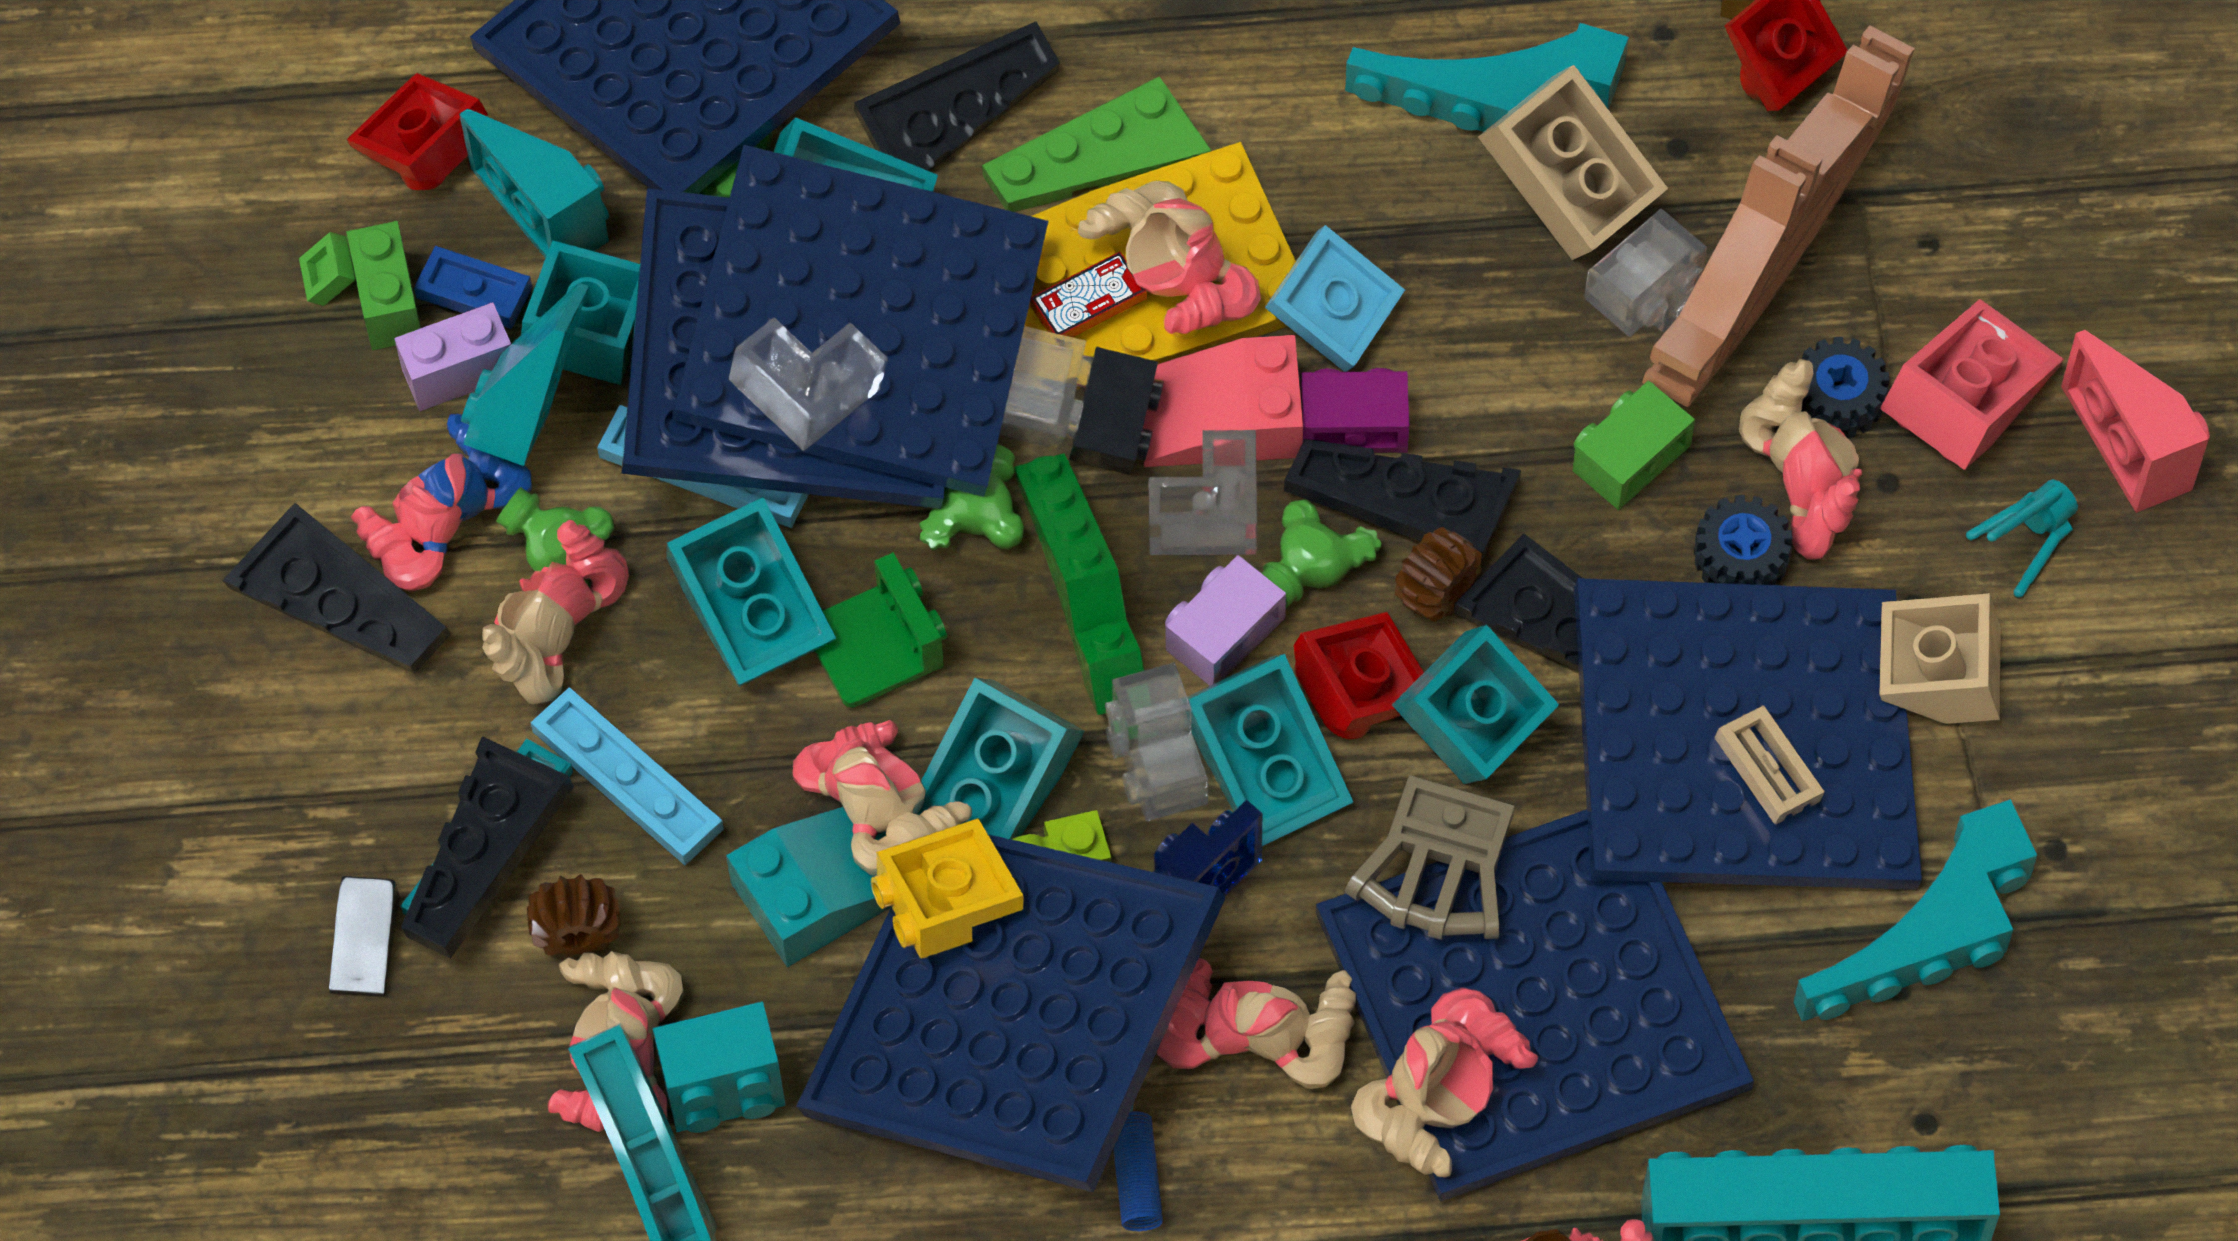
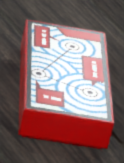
M1119 251L1033 295L1030 299V307L1057 346L1147 299V291L1137 285L1133 274L1127 267V260Z

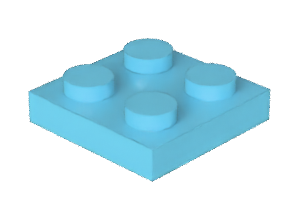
M1324 225L1314 234L1265 308L1341 370L1347 372L1355 366L1405 289L1329 227Z

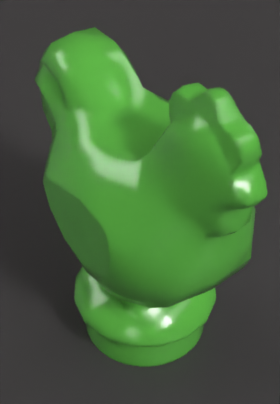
M997 444L984 497L944 487V499L941 509H932L928 519L919 523V527L922 530L920 533L921 542L927 544L931 550H936L940 547L948 548L950 539L955 534L967 533L984 535L992 544L1001 549L1010 550L1020 544L1024 535V525L1020 516L1013 512L1012 498L1004 482H1008L1013 478L1015 472L1013 468L1014 454L1006 447Z
M522 487L512 496L496 520L497 523L507 529L506 534L513 536L524 532L526 537V560L534 571H541L544 567H549L551 562L566 565L567 553L557 538V530L564 522L573 520L577 525H585L591 533H594L603 540H607L614 530L612 515L601 507H588L584 511H578L569 507H556L543 511L539 508L540 498L538 494H530ZM585 580V582L587 583V585H588L589 588H590V587H591L590 582Z
M1306 499L1292 501L1285 507L1282 516V525L1285 531L1280 542L1281 561L1266 563L1261 574L1286 593L1287 608L1293 601L1301 600L1304 586L1329 588L1340 582L1352 568L1360 567L1365 561L1376 560L1375 552L1380 550L1382 543L1377 538L1375 530H1366L1362 526L1358 527L1355 533L1340 535L1321 523L1318 511L1311 502Z

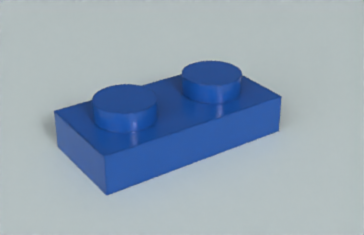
M438 246L434 247L414 286L417 299L460 313H465L493 302L503 326L509 329L513 328L532 289L530 276Z

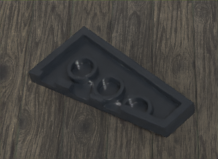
M1037 21L854 102V112L875 150L931 172L1059 71L1060 62Z
M1304 439L1285 478L1284 491L1419 541L1422 540L1425 534L1433 533L1434 530L1444 527L1451 532L1455 531L1470 541L1474 548L1482 554V563L1520 482L1521 470L1503 467L1502 473L1478 470L1476 469V463L1454 460V466L1422 462V455L1401 453V457L1394 458L1374 455L1372 448Z
M296 503L285 512L222 580L231 590L412 673H416L451 635L444 624Z
M1523 533L1454 604V614L1479 626L1487 625L1493 632L1579 671L1574 587L1577 578L1582 577Z
M483 736L475 751L478 759L471 776L465 775L457 795L460 798V802L451 823L445 822L438 838L441 847L433 865L426 867L401 925L407 938L450 959L574 788L568 775Z

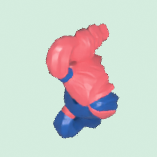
M450 414L447 429L451 438L456 441L459 449L469 457L468 459L461 453L452 454L447 459L439 461L411 479L400 490L392 503L398 523L392 524L385 516L378 515L370 506H362L356 509L351 516L352 521L358 524L356 530L358 536L366 542V548L373 559L381 560L384 576L402 590L413 592L428 588L442 573L447 544L456 533L462 521L468 520L484 510L504 509L520 487L529 493L532 489L531 471L525 465L522 466L463 445L469 425L461 422L462 414ZM484 480L492 481L499 486L496 489L488 488ZM413 540L424 546L422 553H418L413 549Z

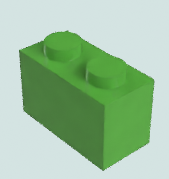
M398 221L346 231L372 351L396 346L394 338L421 329Z
M1648 380L1635 393L1629 390L1621 395L1612 406L1610 415L1599 425L1591 423L1581 431L1574 442L1575 453L1572 471L1619 511L1691 446L1695 419Z

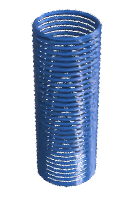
M1133 1111L1129 1112L1117 1139L1118 1141H1116L1113 1148L1122 1227L1126 1230L1147 1231L1159 1227L1163 1223L1152 1117L1144 1112Z

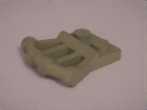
M1409 775L1388 837L1352 876L1345 888V893L1355 901L1363 899L1389 918L1391 926L1405 929L1406 925L1421 928L1428 931V937L1442 940L1443 936L1484 934V939H1498L1499 919L1494 873L1496 872L1514 816L1515 806ZM1402 850L1412 853V857L1399 895L1396 897L1377 883L1375 879ZM1428 858L1450 864L1435 909L1413 903ZM1465 869L1479 873L1482 911L1451 913Z

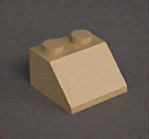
M1990 593L1882 602L1881 700L1945 724L2000 720L2001 626Z

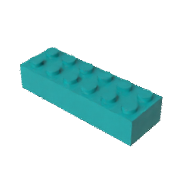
M1954 1145L1940 1152H1920V1149L1913 1146H1899L1889 1149L1886 1153H1863L1858 1148L1845 1147L1835 1149L1829 1154L1806 1155L1804 1151L1799 1149H1783L1773 1153L1772 1156H1749L1744 1151L1729 1150L1720 1152L1715 1157L1692 1158L1690 1154L1685 1152H1668L1660 1155L1658 1158L1648 1159L1641 1196L1642 1221L1644 1222L1645 1230L1652 1233L1655 1241H1991L2000 1216L1994 1150L1978 1151L1972 1145Z

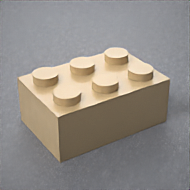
M1575 65L1552 76L1478 136L1571 260L1593 251L1668 189Z

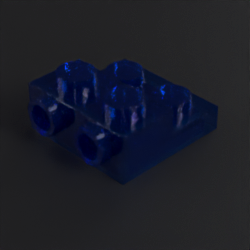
M1246 799L1234 812L1226 810L1219 815L1211 825L1208 835L1194 823H1191L1180 835L1176 833L1170 834L1161 842L1154 853L1153 872L1219 887L1225 897L1262 861L1263 813Z

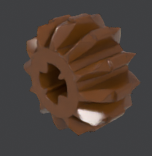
M1440 527L1434 530L1433 533L1429 532L1423 536L1417 546H1412L1409 556L1402 560L1403 567L1395 577V583L1397 584L1395 596L1403 601V605L1415 614L1426 617L1433 622L1442 619L1444 616L1447 617L1453 613L1454 604L1481 574L1482 554L1474 548L1470 541L1455 531L1451 532L1444 527Z
M582 874L573 879L559 876L558 882H544L539 885V891L529 895V906L527 907L528 931L532 936L533 945L543 948L546 955L552 956L562 953L567 959L572 955L583 954L584 952L589 953L592 950L603 951L608 949L609 942L619 938V927L621 925L619 899L616 897L615 888L605 885L602 878L586 880Z

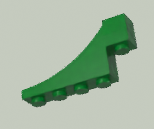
M1065 453L1055 456H1041L1029 463L1014 466L1018 487L1036 529L1059 596L1083 676L1084 686L1097 715L1149 702L1141 650L1126 618L1117 565Z

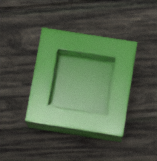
M329 232L299 258L307 302L325 306L355 280L347 236Z

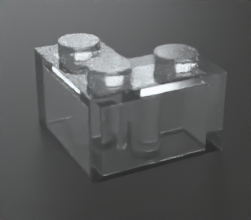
M1661 208L1588 270L1584 298L1629 337L1644 325L1647 327L1654 325L1661 332H1664L1680 315L1704 270L1707 247Z
M774 317L735 348L729 380L794 443L805 451L880 390L888 358L851 323L811 353Z
M1024 326L1000 436L1059 450L1065 437L1074 439L1084 401L1076 400L1074 397L1077 386L1086 388L1093 357L1083 355L1086 345L1085 340Z
M1202 430V477H1149L1150 555H1256V430Z
M1175 662L1113 679L1112 701L1105 703L1110 724L1109 727H1106V734L1114 758L1123 756L1128 769L1127 773L1122 774V779L1130 805L1139 803L1147 822L1208 804V778L1192 736L1191 706Z

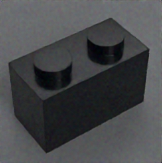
M1096 347L1069 455L1070 461L1130 475L1136 459L1146 460L1152 436V430L1143 428L1147 410L1157 411L1164 383L1162 380L1154 379L1157 361Z

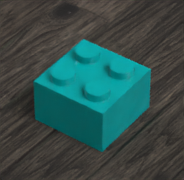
M552 240L522 321L521 335L578 283L588 285L587 294L563 369L621 385L632 355L640 264Z
M1487 625L1465 631L1392 706L1462 783L1468 784L1487 779L1559 704Z
M763 1001L653 1028L676 1132L684 1130L694 1133L706 1132L716 1128L721 1121L741 1116L746 1119H758L770 1115L775 1111V1108L786 1106L779 1063Z

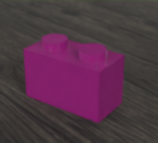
M1325 368L1315 372H1302L1301 409L1303 441L1304 439L1372 448L1374 453H1408L1409 403L1407 371L1374 368L1367 372H1340L1336 369Z

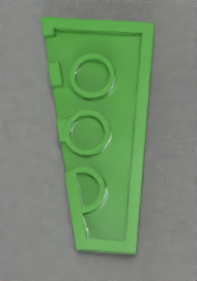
M1159 76L983 164L982 172L984 179L1005 210L1017 212L1072 198L1074 191L1093 186L1101 188L1119 182L1121 179L1153 171L1212 150Z

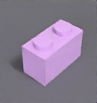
M493 302L394 338L402 371L419 412L474 392L483 369L492 371L501 353L511 345Z
M1237 555L1225 568L1222 566L1216 567L1204 580L1201 591L1189 603L1182 601L1170 612L1165 622L1166 651L1211 686L1223 680L1285 619L1286 593Z

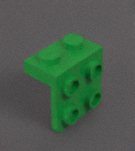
M894 552L874 561L876 587L822 611L836 640L814 652L842 703L849 708L864 704L944 667L942 640L947 639L944 624L935 609L926 611L920 600V597L923 596V590L917 575L911 567L903 570Z

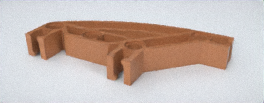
M1869 25L1862 34L1860 47L1852 45L1847 51L1833 94L1827 92L1788 140L1776 135L1769 144L1767 157L1764 158L1760 155L1752 164L1741 202L1680 315L1653 346L1650 359L1654 365L1645 372L1643 384L1649 380L1669 398L1689 407L1713 378L1774 298L1857 172L1896 105L1915 48Z

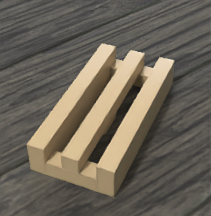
M1764 705L1718 729L1715 740L1775 825L1784 821L1786 815L1790 813L1795 815L1801 812L1807 804L1813 806L1821 801L1824 790ZM1755 726L1801 791L1796 795L1779 771V765L1772 755L1765 751L1751 731V727Z

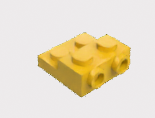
M979 818L876 852L877 876L871 878V887L875 900L881 909L892 907L896 916H893V927L900 945L903 948L913 945L921 959L972 942V927L1023 910V894Z

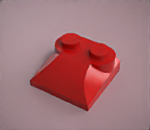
M1755 0L1724 25L1742 64L1740 69L1742 88L1752 99L1762 101L1767 111H1779L1845 56L1848 51L1820 0Z
M416 73L346 140L352 148L385 167L398 172L409 189L431 190L441 185L446 176L468 156L459 114L466 109L485 116L488 113L480 99Z
M1388 612L1303 632L1293 645L1295 655L1294 669L1297 679L1326 727L1334 734L1345 739L1361 738L1366 735L1373 724L1401 716L1392 704L1424 673Z

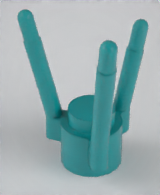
M2051 479L2035 492L2027 493L2017 503L1967 531L1966 538L1974 540L1988 533V541L1994 542L2023 522L2037 534H2043L2046 531L2050 533L2013 591L2015 597L2021 598L2033 583L2059 542L2073 530L2068 519L2077 512L2078 504L2075 496L2066 485Z

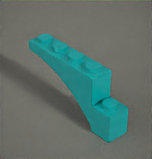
M1580 23L1577 31L1529 49L1469 59H1418L1386 55L1353 47L1346 63L1345 91L1353 93L1366 101H1381L1404 108L1413 115H1428L1452 122L1455 126L1464 130L1484 132L1552 76L1575 65L1607 109H1609L1626 64L1629 37Z
M2011 799L1960 816L1953 839L1956 846L1943 870L1923 897L1896 925L1870 945L1836 965L1798 980L1793 1003L1802 1022L1817 1016L1821 1020L1832 1019L1845 1013L1850 1008V1005L1868 999L1874 1003L1882 1002L1897 995L1903 987L1922 982L1923 985L1936 984L1948 978L1953 973V970L1971 964L1975 968L1986 967L2004 956L2010 943L2013 928L1996 894V890L2000 894H2005L2024 886L2028 879L2031 878L2038 856Z
M622 1023L568 1048L616 1154L649 1240L717 1241L715 1238L717 1224Z

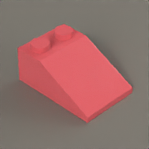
M1979 299L1903 364L1880 409L1896 420L1901 427L1911 431L1939 451L1944 458L1966 470L1994 444L2058 370L2064 359ZM1978 317H1983L1987 321L1991 322L1995 326L2005 331V335H2007L2008 338L2005 337V340H2003L2000 336L1997 335V331L1992 325H1990L1987 322L1981 321Z
M2083 330L2076 333L2061 387L2136 513L2192 491L2210 438L2209 429L2203 416L2197 411H2192L2182 394L2088 331Z
M1295 335L1241 338L1157 364L1154 379L1162 380L1164 383L1157 411L1147 410L1143 428L1152 430V436L1144 467L1296 458L1303 443V420Z

